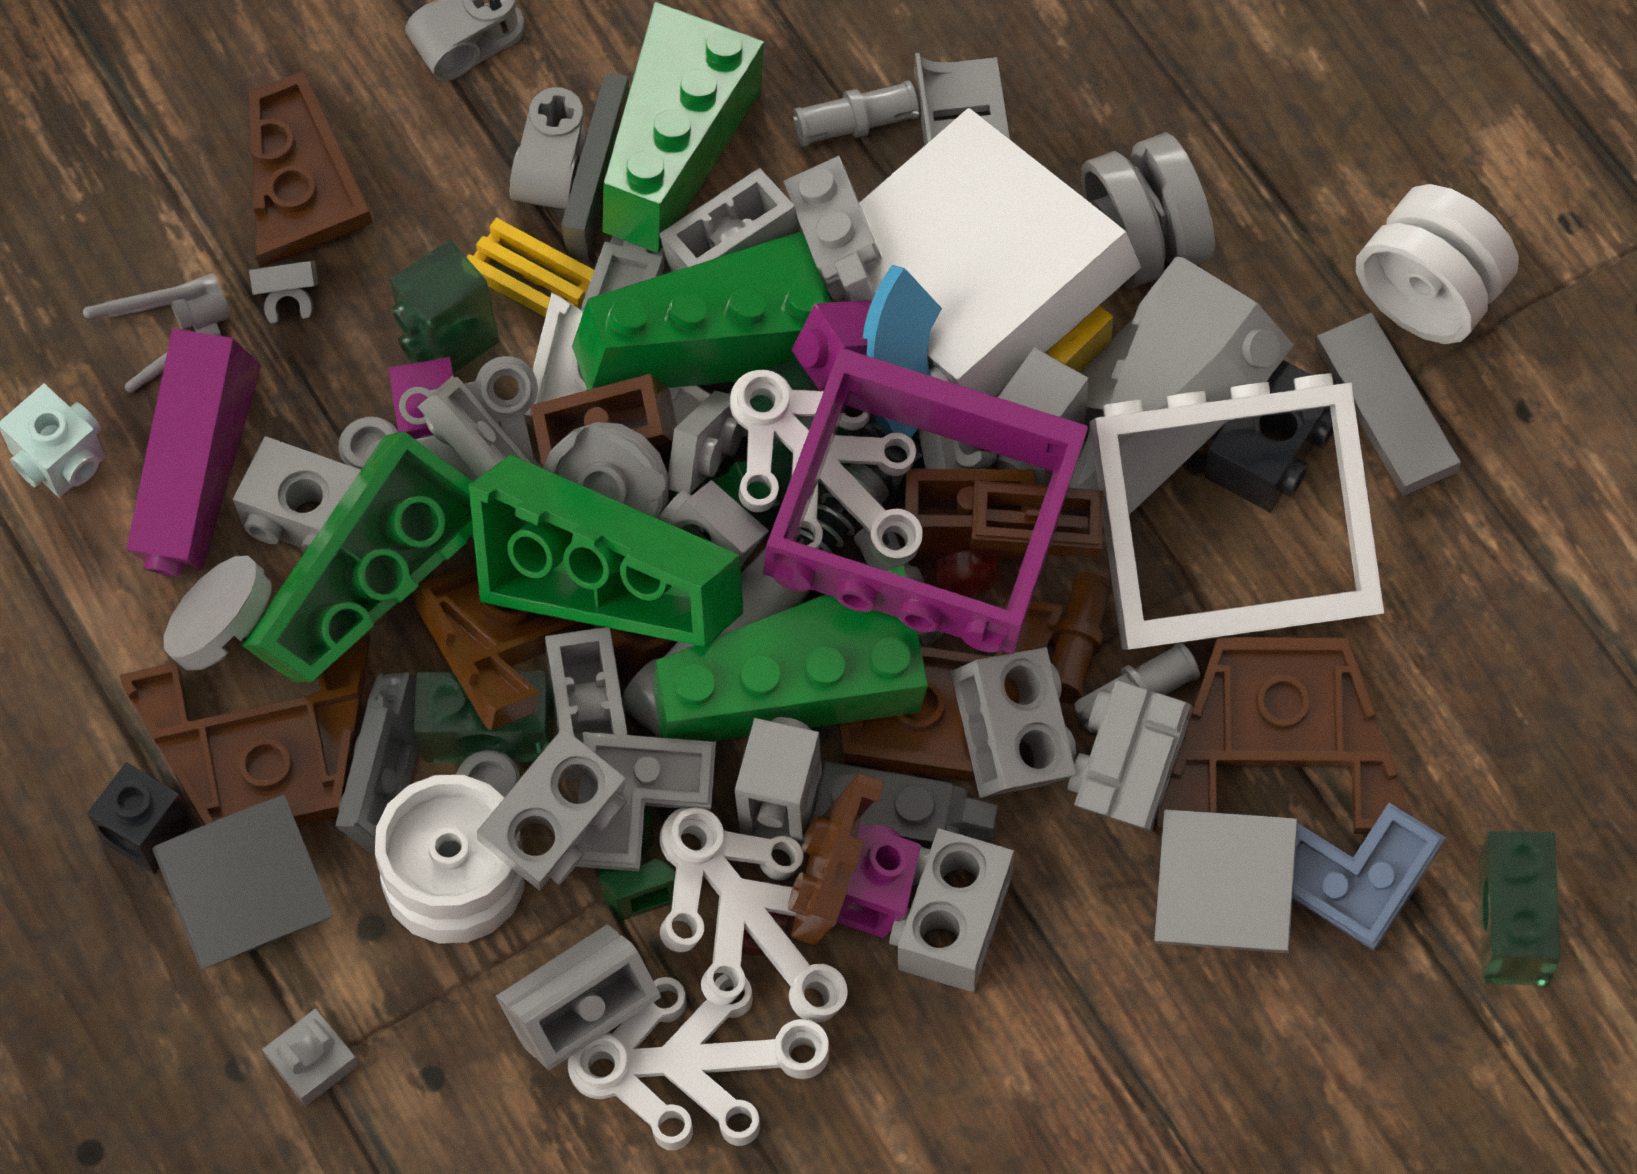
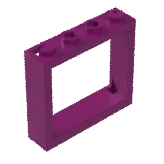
M840 348L768 539L763 574L773 577L777 583L790 590L807 591L811 589L836 597L842 605L860 612L876 610L898 617L906 626L917 631L933 632L938 630L963 638L966 644L979 651L996 652L1000 650L1013 655L1081 455L1088 426ZM846 406L1053 471L1007 609L796 542Z

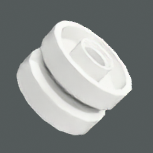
M1427 184L1413 187L1387 218V225L1381 226L1356 256V274L1364 292L1373 303L1401 328L1425 340L1450 344L1461 342L1471 333L1487 312L1488 303H1492L1517 274L1519 255L1510 235L1498 220L1477 202L1453 189Z
M434 775L408 785L387 804L376 826L375 857L380 871L383 893L392 915L412 934L436 943H468L493 933L513 915L524 892L525 879L477 840V830L504 799L490 784L466 775ZM519 831L516 835L515 842L518 848L523 852L521 847V832Z

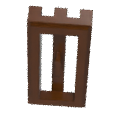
M975 480L972 495L973 510L970 548L1026 553L1040 510L1028 509L1026 512L987 509V503L1041 507L1048 486ZM1069 488L1063 509L1089 511V517L1060 515L1047 554L1099 558L1102 550L1104 490Z

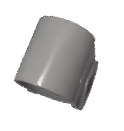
M483 0L434 1L418 9L409 18L405 26V33L437 80H454L467 73L480 62L504 49L512 47L521 39L525 29V21L521 10L517 7V0H488L489 3L484 4ZM502 21H505L507 27L505 33H503L500 25Z
M552 87L541 91L533 98L529 106L521 145L518 147L513 160L509 188L512 201L566 209L586 141V130L583 125V105L579 97L572 91L562 87Z

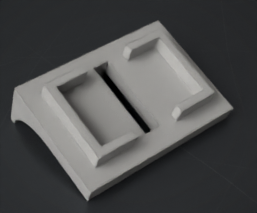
M915 53L914 76L924 145L928 144L955 120L934 121V117L962 114L968 108L974 112L989 111L990 115L980 117L1010 140L997 57L959 62H933L922 58L920 53Z

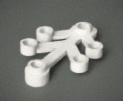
M755 370L740 377L733 386L730 396V409L734 419L748 430L747 473L743 476L740 483L739 499L745 508L753 512H763L770 509L778 495L779 484L776 477L771 473L774 434L793 453V475L809 432L796 417H814L824 392L792 390L782 376L768 370ZM758 395L766 396L772 401L773 408L768 412H758L752 408L750 400ZM864 411L858 417H849L843 413L839 427L845 430H858L868 422L871 413ZM898 432L890 433L884 438L835 435L819 481L870 533L868 538L869 548L880 562L893 566L909 562L916 555L922 541V527L918 519L912 513L903 509L885 510L841 463L878 465L884 473L891 476H900L910 470L916 457V446L909 436ZM889 446H899L907 453V459L901 463L891 462L885 456L884 450ZM752 482H763L769 487L771 493L764 499H756L750 496L747 486ZM817 483L801 527L809 529L815 538L807 546L819 549L823 538V529L817 521ZM896 532L904 538L905 547L900 550L888 549L884 545L882 537L886 533Z
M681 808L673 812L664 822L659 838L664 856L676 867L672 910L660 927V937L664 945L675 952H686L691 950L701 939L704 933V922L697 913L702 877L704 876L719 895L713 963L704 973L701 980V989L705 997L712 1003L725 1005L734 1001L744 989L746 978L740 965L745 928L791 986L789 1001L795 1013L802 1019L811 1020L815 1023L831 1019L841 1009L847 998L848 990L844 977L832 966L826 964L809 965L768 913L796 916L795 912L788 910L792 887L742 879L727 861L733 860L760 864L762 871L768 877L774 880H785L790 878L802 864L803 851L800 844L795 839L784 835L766 839L724 831L719 819L712 812L703 808ZM685 833L695 835L701 842V849L694 851L686 847L681 840V835ZM780 849L786 852L790 857L791 865H778L772 858V850ZM683 921L687 923L692 930V937L688 939L678 937L672 929V922ZM715 973H724L729 976L733 982V990H720L714 983L713 975ZM812 988L819 991L823 996L824 1005L822 1007L811 1005L805 998V989Z
M726 974L721 975L714 982L720 990L733 986L731 978ZM661 977L654 980V983L660 993L671 991L678 996L675 1005L664 1009L656 1006L653 1002L624 1021L613 1034L606 1033L583 1049L578 1047L574 1049L573 1055L568 1059L569 1075L573 1085L579 1092L594 1099H606L616 1096L651 1126L654 1139L660 1147L666 1150H678L685 1147L693 1135V1126L689 1113L679 1105H666L638 1079L639 1077L665 1076L719 1122L721 1134L727 1142L736 1146H743L751 1143L759 1134L760 1120L757 1109L748 1101L736 1100L705 1073L781 1068L787 1075L793 1078L808 1079L819 1074L827 1065L829 1043L827 1035L820 1025L811 1020L798 1019L784 1025L776 1039L704 1044L727 1018L740 1017L750 1009L753 996L750 982L746 978L743 989L745 994L738 1003L718 1005L707 999L663 1047L637 1049L659 1022H673L679 1019L685 1012L687 1002L681 983L670 977ZM799 1045L810 1046L815 1051L814 1057L806 1063L794 1061L790 1057V1053ZM599 1059H608L615 1064L613 1071L604 1077L593 1075L590 1072V1068ZM739 1113L748 1115L752 1123L745 1131L734 1132L727 1126L731 1116ZM677 1118L685 1126L680 1134L669 1137L661 1133V1124L667 1119Z

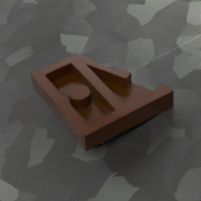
M859 773L822 816L815 814L810 820L802 844V851L810 854L806 874L801 872L798 875L788 902V910L796 913L791 937L816 945L837 922L850 878L864 844V841L856 838L860 819L874 801H879L884 781Z

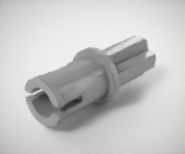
M1179 642L1173 648L1136 668L1130 665L1121 668L1122 676L1076 700L1073 708L1080 725L1089 734L1098 733L1097 730L1088 728L1095 700L1100 690L1111 694L1115 680L1144 688L1151 692L1167 695L1186 683L1199 679L1200 671L1189 649L1182 642Z

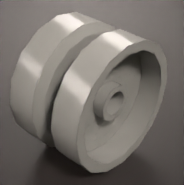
M1165 132L1136 143L1132 148L1130 161L1120 153L1112 151L1090 159L1082 165L1081 183L1084 199L1127 232L1140 263L1141 269L1122 284L1124 287L1130 290L1159 279L1164 272L1165 261L1171 264L1175 257H1184L1195 265L1209 261L1214 257L1215 236L1208 203L1187 153L1174 136Z

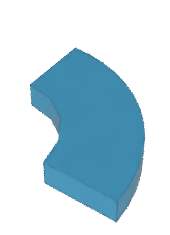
M892 265L874 295L863 332V338L868 339L867 356L930 376L927 359L930 332L942 308L903 267ZM874 415L886 435L898 432L911 438L918 429Z

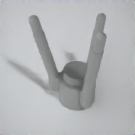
M214 273L176 287L107 301L102 304L85 307L83 310V316L91 319L105 315L117 317L171 304L176 320L182 330L193 326L195 332L221 336L217 323L231 318L225 296ZM167 352L126 382L125 390L128 393H133L163 373Z

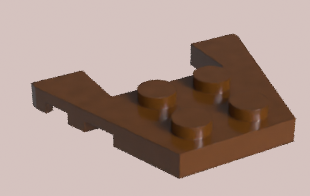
M476 562L419 582L414 598L415 607L482 722L489 730H494L536 713L540 692L512 667L546 653L545 636L604 628L603 626L480 602ZM610 628L614 654L635 672H639L653 659L663 658L677 643V641Z
M816 591L817 598L826 595ZM1006 597L1004 609H1007L1011 597ZM1032 600L1014 653L1044 647L1048 648L1052 641L1053 629L1057 622L1062 619L1063 605ZM920 646L928 687L919 713L838 724L844 763L973 782L975 775L951 671L975 660L989 658L990 656ZM1000 650L996 652V656L1009 654ZM1005 677L1004 687L1006 694L1013 702L1017 703L1019 700L1018 688L1010 678Z
M369 631L318 676L320 692L194 721L189 719L182 675L177 662L120 674L121 684L128 698L204 825L284 794L297 826L338 817L339 803L345 792L352 764L371 639Z
M1217 637L1157 817L1156 833H1163L1164 810L1217 813L1216 766L1350 767L1352 776L1353 834H1369L1388 803L1414 818L1411 807L1406 804L1397 779L1398 772L1391 753L1387 752L1376 723V713L1348 638Z

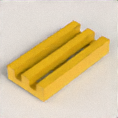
M497 217L490 225L491 233L489 236H482L477 242V252L474 256L468 254L462 262L465 274L546 317L550 297L489 265L488 262L491 258L518 272L526 280L538 286H543L566 298L568 302L579 309L582 307L594 270ZM503 244V245L509 247L510 249H512V250H514V251L520 253L521 255H523V256H525V257H527V258L533 260L534 262H536V263H538V264H540V265L546 267L547 269H549V270H551V271H553V272L559 274L560 276H562V277H564V278L570 280L571 282H573V283H575V284H577V285H579V286H578V287L575 286L574 284H572V283H570V282H568V281L562 279L561 277H559V276H557V275H555V274L549 272L548 270H546V269H544V268H542V267L536 265L535 263H533V262H531V261L525 259L524 257H522V256H520V255H518V254L512 252L511 250H509V249H507V248H505V247H503V246H501V245Z

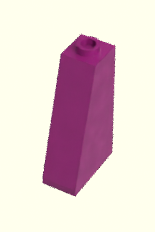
M172 328L126 548L127 551L141 560H145L144 570L175 577H181L183 567L203 570L261 368V364L233 338Z

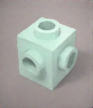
M45 383L0 421V432L10 453L14 455L10 462L17 472L33 487L43 482L59 498L71 487L82 485L88 481L96 472L99 463L106 458L96 435L101 431V427L93 415L78 402L69 407Z

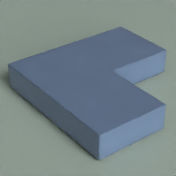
M1388 803L1354 857H1351L1298 824L1293 900L1375 952L1444 846L1446 837L1391 803Z

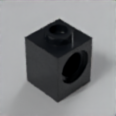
M127 762L87 813L103 844L152 874H155L159 868L152 848L185 834L192 824L177 792Z

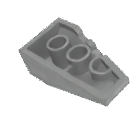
M1175 257L1139 304L1132 322L1138 329L1126 359H1118L1110 379L1117 383L1108 404L1141 400L1143 411L1168 408L1167 396L1205 391L1207 403L1232 399L1231 387L1266 382L1294 344L1257 302L1184 257ZM1228 421L1118 436L1129 515ZM1091 431L1079 458L1070 488L1099 490Z

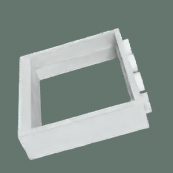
M1332 373L1295 378V390L1270 394L1269 382L1231 387L1232 399L1207 403L1205 391L1167 396L1168 408L1143 411L1141 400L1103 405L1105 417L1089 421L1099 490H1104L1103 523L1121 649L1129 650L1384 614L1352 383L1333 385ZM1330 406L1356 591L1144 620L1118 436Z

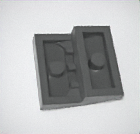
M285 794L201 826L152 848L201 971L259 949L267 943L324 922L334 916Z

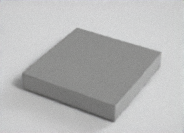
M1164 810L1155 943L1289 953L1298 828L1297 818Z

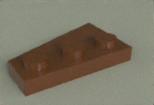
M305 71L248 92L251 156L254 170L253 204L256 214L257 233L255 246L259 267H265L373 224L367 204Z

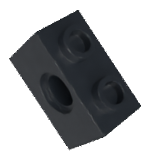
M1282 360L1266 382H1269L1270 394L1294 391L1295 378L1312 375ZM1330 406L1229 420L1225 423L1208 450L1205 478L1271 513L1283 494L1293 497L1299 489L1309 468V464L1304 461L1314 445L1323 449L1334 434ZM1269 431H1279L1286 434L1290 439L1273 441L1263 434Z

